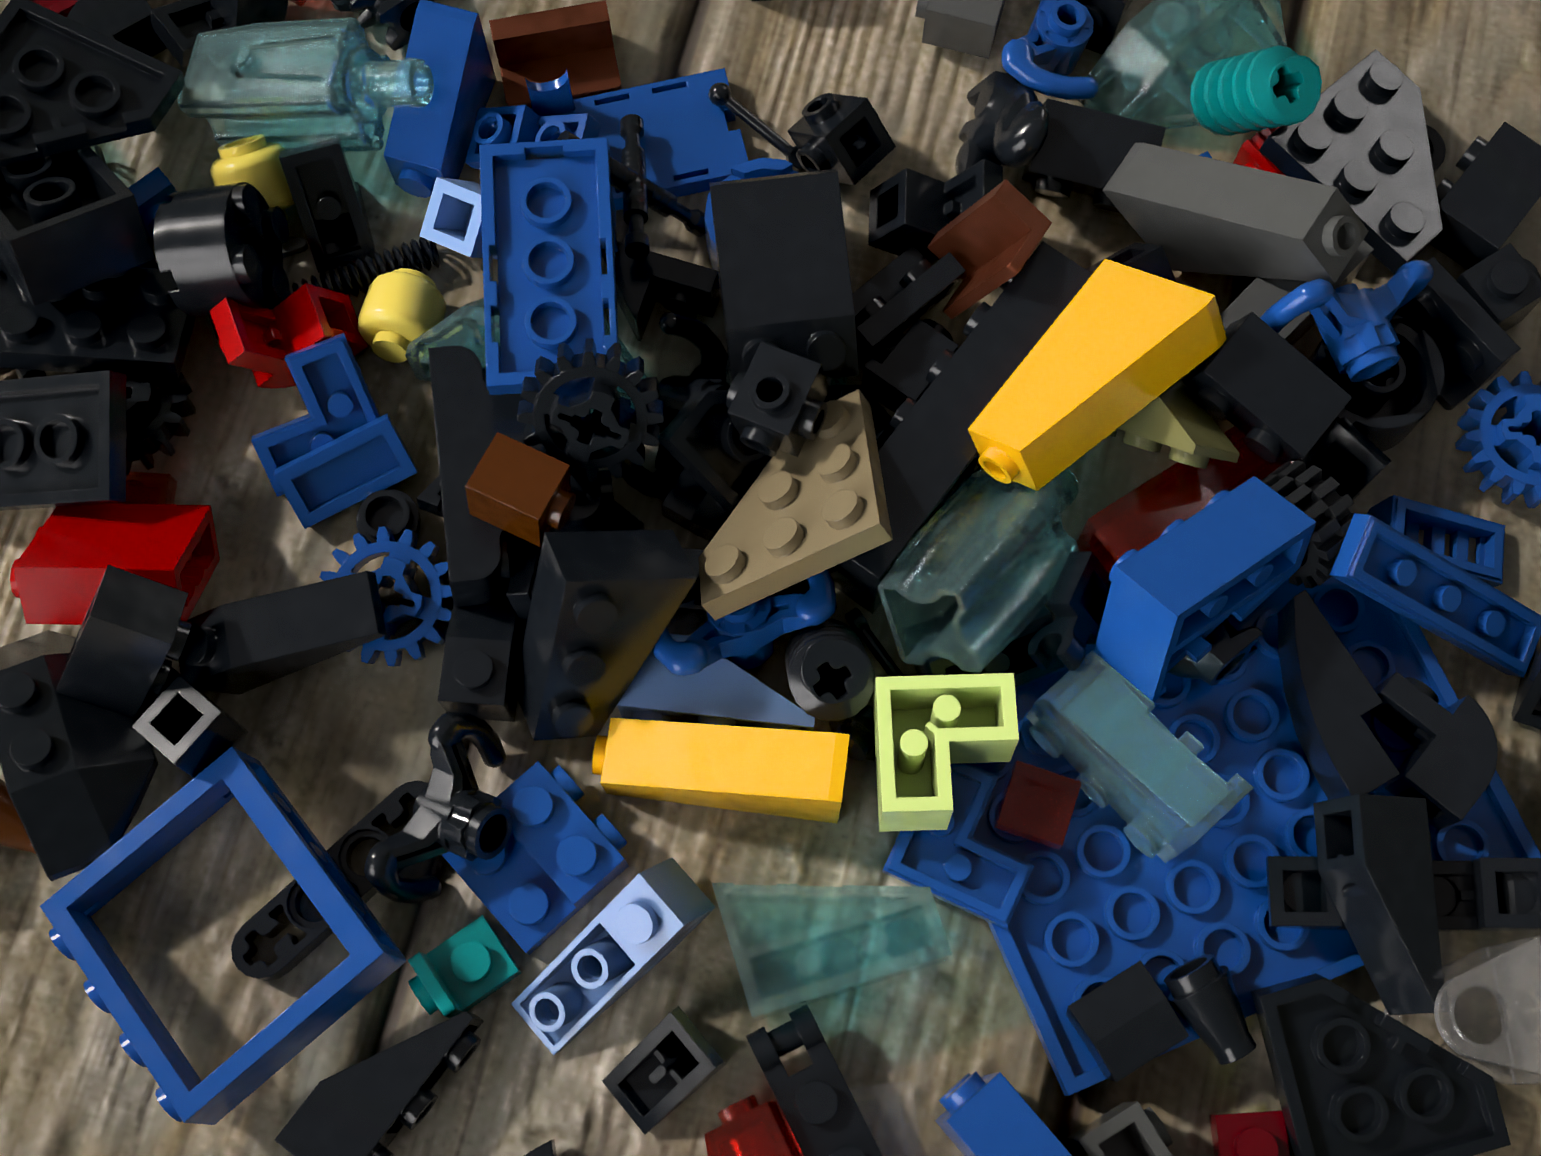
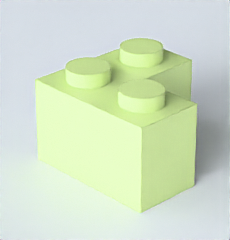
M1014 673L876 677L873 696L879 832L947 830L953 813L951 764L1011 761L1019 741Z

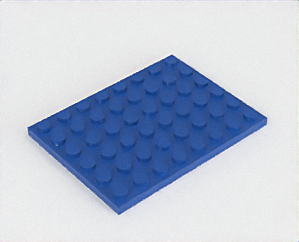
M1330 577L1323 584L1317 585L1314 588H1305L1304 583L1296 586L1289 583V579H1287L1242 622L1234 616L1228 619L1229 623L1237 631L1253 626L1258 627L1264 635L1254 644L1257 647L1256 652L1217 685L1210 686L1201 679L1177 677L1167 672L1163 682L1166 686V692L1151 705L1093 656L1095 644H1086L1084 660L1076 670H1068L1065 666L1015 687L1019 741L1011 761L971 763L999 776L972 837L1034 865L1007 929L1000 928L988 921L987 923L1064 1096H1070L1108 1079L1105 1078L1087 1046L1067 1018L1068 1006L1139 961L1143 963L1167 998L1171 992L1166 986L1164 979L1169 973L1194 958L1213 954L1219 966H1228L1245 1018L1256 1013L1251 994L1253 990L1315 973L1328 980H1332L1364 966L1347 930L1269 927L1266 857H1317L1313 803L1328 800L1315 778L1298 740L1285 697L1278 654L1277 613L1295 595L1306 590L1373 689L1398 672L1405 678H1415L1429 686L1438 696V704L1443 708H1447L1459 699L1418 624L1334 577ZM1368 712L1362 716L1363 720L1398 770L1414 747ZM1496 769L1491 782L1462 821L1441 830H1437L1428 823L1431 835L1432 860L1473 861L1478 858H1541L1537 845ZM1388 782L1368 793L1370 795L1394 796L1384 788ZM1174 1008L1173 1010L1189 1036L1162 1054L1200 1038Z

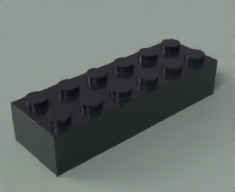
M1042 241L1020 272L999 286L1004 291L994 304L990 306L986 302H982L977 307L963 329V334L967 336L966 340L955 353L949 349L941 353L926 376V381L930 383V386L918 401L908 397L901 404L888 425V429L893 431V433L880 450L878 449L893 540L828 569L835 588L873 614L982 472L983 468L978 461L980 455L968 432V428L1087 282L1092 273Z

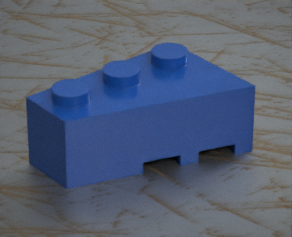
M1255 476L1230 492L1228 490L1220 491L1208 502L1204 509L1185 521L1183 519L1175 520L1167 526L1158 539L1139 551L1137 549L1127 551L1116 561L1109 573L1111 585L1093 656L1152 705L1166 692V686L1163 682L1167 672L1186 655L1196 663L1212 649L1211 644L1204 638L1231 614L1242 622L1301 567L1317 522Z

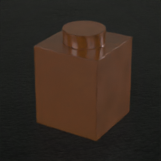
M499 432L496 433L465 485L470 515L539 547L543 543L544 532H549L551 528L557 530L563 528L576 501V494L571 492L569 464Z

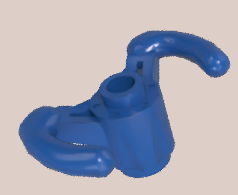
M1040 0L1027 35L1018 39H1011L1003 47L1002 67L1005 72L1022 85L1043 95L1065 100L1093 99L1099 90L1097 80L1093 77L1068 76L1073 72L1093 34V18L1087 7L1076 0Z
M1413 260L1403 264L1386 284L1374 290L1373 288L1358 289L1354 283L1334 289L1329 281L1320 278L1303 283L1268 308L1260 318L1279 333L1294 318L1309 311L1313 315L1317 328L1339 373H1347L1351 382H1360L1383 373L1400 360L1396 346L1401 342L1390 320L1397 310L1409 303L1427 286L1433 278L1434 270L1427 261Z
M827 569L806 579L810 588L805 594L768 596L717 620H714L707 612L708 621L693 632L686 641L672 639L666 627L651 651L655 658L672 674L678 676L699 673L722 658L728 659L743 670L757 668L765 663L773 654V640L788 632L809 626H817L834 614L837 604L833 579Z

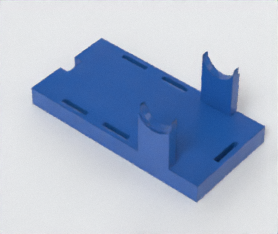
M567 68L563 76L549 82L535 83L525 78L532 105L531 110L538 116L589 113L601 124L598 138H608L610 156L621 162V151L625 147V140L620 135V120L628 114L640 116L644 121V136L640 140V146L645 150L646 178L677 197L710 191L709 183L722 182L731 175V168L738 163L748 161L741 130H728L727 122L736 121L735 114L725 106L712 104L708 95L710 87L715 83L723 82L729 86L725 68L574 100ZM611 186L616 210L623 209V193Z
M607 137L479 145L486 387L490 395L521 393L524 377H536L534 374L536 360L540 356L551 360L553 363H557L558 346L561 343L565 342L572 349L574 355L583 353L586 338H593L597 353L605 355L614 343L619 344L615 252H618L616 208L611 188L610 149ZM601 249H605L606 252L607 274H603L602 272ZM493 257L498 262V284L497 281H493ZM604 309H609L610 335H605ZM499 315L500 345L498 342H495L494 316Z

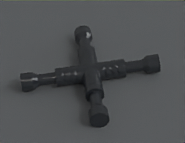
M636 114L625 115L620 120V135L625 140V147L621 151V162L610 156L611 186L623 193V218L629 227V233L624 238L625 254L631 259L640 260L647 257L650 253L649 236L644 232V224L648 221V208L663 217L671 215L681 221L685 229L697 237H702L706 234L705 213L699 209H688L677 202L676 195L646 178L645 150L640 146V140L644 136V121ZM565 130L558 136L557 140L580 138Z

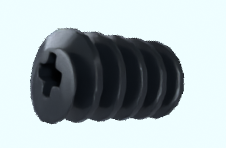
M829 618L817 626L796 630L791 635L785 649V667L789 687L795 702L807 714L822 721H841L855 716L868 704L874 691L875 672L859 636L848 624ZM828 662L832 668L839 670L832 675H828L824 669H818V667Z

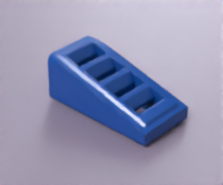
M1396 495L1390 496L1368 510L1367 515L1374 516L1416 542L1419 540V530H1424L1423 546L1492 587L1503 584L1505 525ZM1445 534H1450L1449 556L1444 555ZM1469 537L1476 538L1475 563L1468 561Z

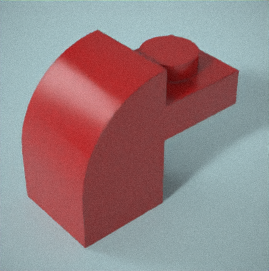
M308 283L302 285L273 309L251 308L239 304L230 298H224L209 311L219 337L220 348L226 357L227 363L233 366L252 369L257 386L260 388L273 389L296 386L285 361V355L336 335L345 333L354 356L368 347L367 342L364 341L358 331V318L349 295Z

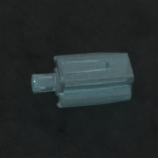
M354 17L260 22L198 33L184 78L186 86L179 95L178 105L190 118H206L213 129L215 141L221 146L241 138L263 134L267 142L278 143L285 150L340 137L344 152L379 151L384 146L383 135L385 129L382 116L385 115L387 108L425 107L430 103L433 96L434 83L431 69L428 65H424V60L418 58L391 60L387 55H379L371 49L365 37V30L361 27L359 20Z
M1069 468L1061 472L1039 491L1019 483L1004 484L995 480L986 472L976 471L912 538L878 585V591L899 656L905 663L923 666L930 657H941L950 660L962 671L981 672L1027 628L1048 602L1070 552H1079L1076 540L1068 535L1062 525L1061 513L1075 501L1079 493L1077 479Z

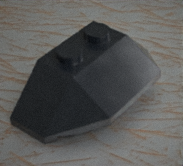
M47 630L0 647V765L8 794L46 876L50 881H54L85 869L124 836L142 803L157 769L158 760L153 745L132 727L143 715L141 707L136 717L132 718L55 693L76 637Z

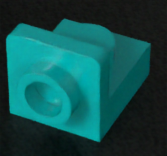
M483 915L427 954L419 951L408 959V962L417 974L408 981L413 993L430 1015L440 1010L443 1016L447 1018H452L460 1013L469 1011L522 973L487 918Z

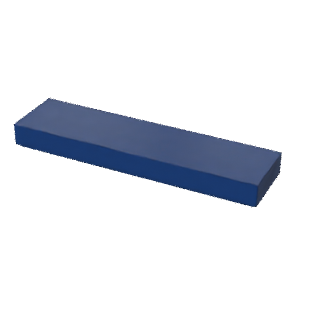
M1354 513L1329 574L1330 576L1506 675L1524 678L1541 636L1540 614L1374 516Z

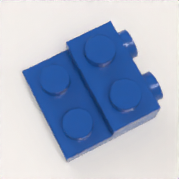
M539 761L497 796V798L502 800L501 807L507 809L512 816L510 838L504 849L497 856L489 860L477 857L472 862L451 852L442 854L528 955L535 951L629 867L625 858L618 852L628 843L620 832L602 813L595 820L591 821L576 804L585 794L560 765L549 773Z

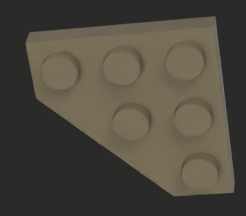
M859 389L837 400L826 402L827 414L821 431L813 441L806 439L798 457L781 450L777 451L776 456L771 458L699 556L701 606L714 620L720 619L893 540L871 405Z

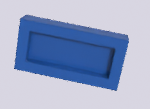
M387 413L274 469L273 475L302 526L306 529L366 499L370 494L384 490L418 473Z

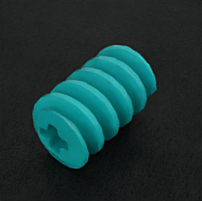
M1279 45L1206 63L1196 72L1191 84L1190 102L1193 113L1205 129L1215 135L1223 136L1290 126L1302 122L1314 112L1320 99L1322 80L1319 66L1309 57L1298 55L1291 48Z

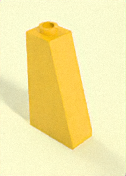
M1104 259L968 428V432L980 455L978 458L980 466L988 475L1001 483L1009 484L1013 480L1035 491H1039L1223 345L1227 337L1215 295Z
M610 718L608 736L597 735L595 741L592 774L601 775L600 783L606 794L838 824L850 734Z

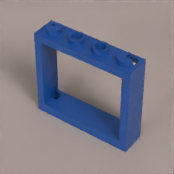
M230 747L40 905L53 926L49 931L52 942L63 955L76 961L88 978L83 983L87 995L97 1007L106 1013H111L122 1029L123 1033L119 1036L122 1048L134 1062L148 1068L160 1086L156 1089L155 1094L162 1108L173 1119L179 1122L183 1121L184 1123L215 1125L407 961L261 762L234 747ZM235 797L350 955L201 1081L91 916Z

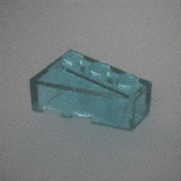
M1092 650L1084 657L1083 662L1076 670H1070L1033 704L1026 716L1033 724L1029 731L1045 752L1054 758L1062 755L1080 773L1076 781L1083 792L1094 803L1102 808L1109 804L1127 823L1124 827V832L1137 849L1149 858H1153L1157 854L1164 863H1167L1194 845L1254 787L1238 773L1228 782L1215 773L1197 757L1204 749L1203 744L1188 731L1177 739L1151 713L1155 708V703Z
M712 882L753 1022L943 962L952 955L930 887L859 885L827 887L799 886V884L734 885V883Z

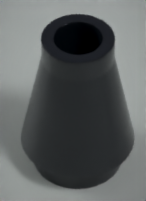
M1213 954L1194 958L1179 966L1165 977L1164 982L1171 992L1167 996V1000L1212 1050L1220 1065H1227L1238 1061L1256 1048L1257 1044L1249 1032L1228 966H1219Z

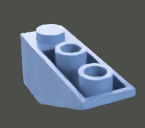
M670 633L672 639L676 641H686L689 635ZM651 651L617 704L621 717L625 719L814 731L815 717L807 714L803 709L726 658L716 661L699 673L678 676L672 674L655 658Z
M673 857L638 873L511 1005L554 1056L665 958L716 907Z

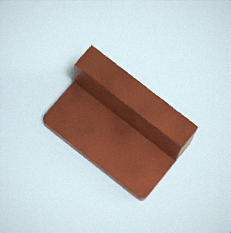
M606 0L489 20L507 106L527 105L531 109L532 105L525 78L535 83L549 82L563 76L566 68L573 100L622 90Z
M1007 179L938 231L927 247L939 259L950 252L966 270L960 278L963 281L942 310L951 320L1017 275L1052 224Z

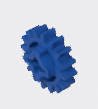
M1521 371L1511 382L1503 375L1497 377L1486 390L1481 388L1467 403L1470 409H1467L1458 419L1456 425L1468 432L1455 443V448L1471 452L1473 458L1462 468L1465 473L1478 470L1482 472L1485 477L1481 481L1479 489L1483 493L1496 485L1502 488L1501 499L1503 504L1509 505L1520 494H1523L1527 507L1536 508L1541 504V381L1537 385H1533L1529 372ZM1506 407L1507 412L1501 417V421L1497 425H1491L1495 412Z
M386 526L378 528L377 542L372 543L361 533L353 535L356 551L353 554H349L336 548L332 554L341 567L337 573L321 571L319 578L326 581L356 574L369 561L377 557L389 555L384 557L380 568L372 571L376 573L378 589H391L394 585L396 592L403 594V598L415 603L413 607L400 604L399 607L388 605L385 609V603L381 601L387 635L362 645L361 662L374 664L381 651H384L387 665L392 667L401 665L402 651L407 650L415 660L426 658L422 643L428 639L443 645L446 638L437 627L441 620L450 622L452 613L451 610L446 609L447 600L453 599L450 586L445 585L444 579L449 576L448 562L438 564L433 562L440 547L429 541L417 550L418 534L408 529L403 532L398 542H395L392 530ZM416 563L427 576L431 598L422 596L414 580L417 571ZM414 617L423 620L411 633L401 638L390 640L391 636H395L398 625Z

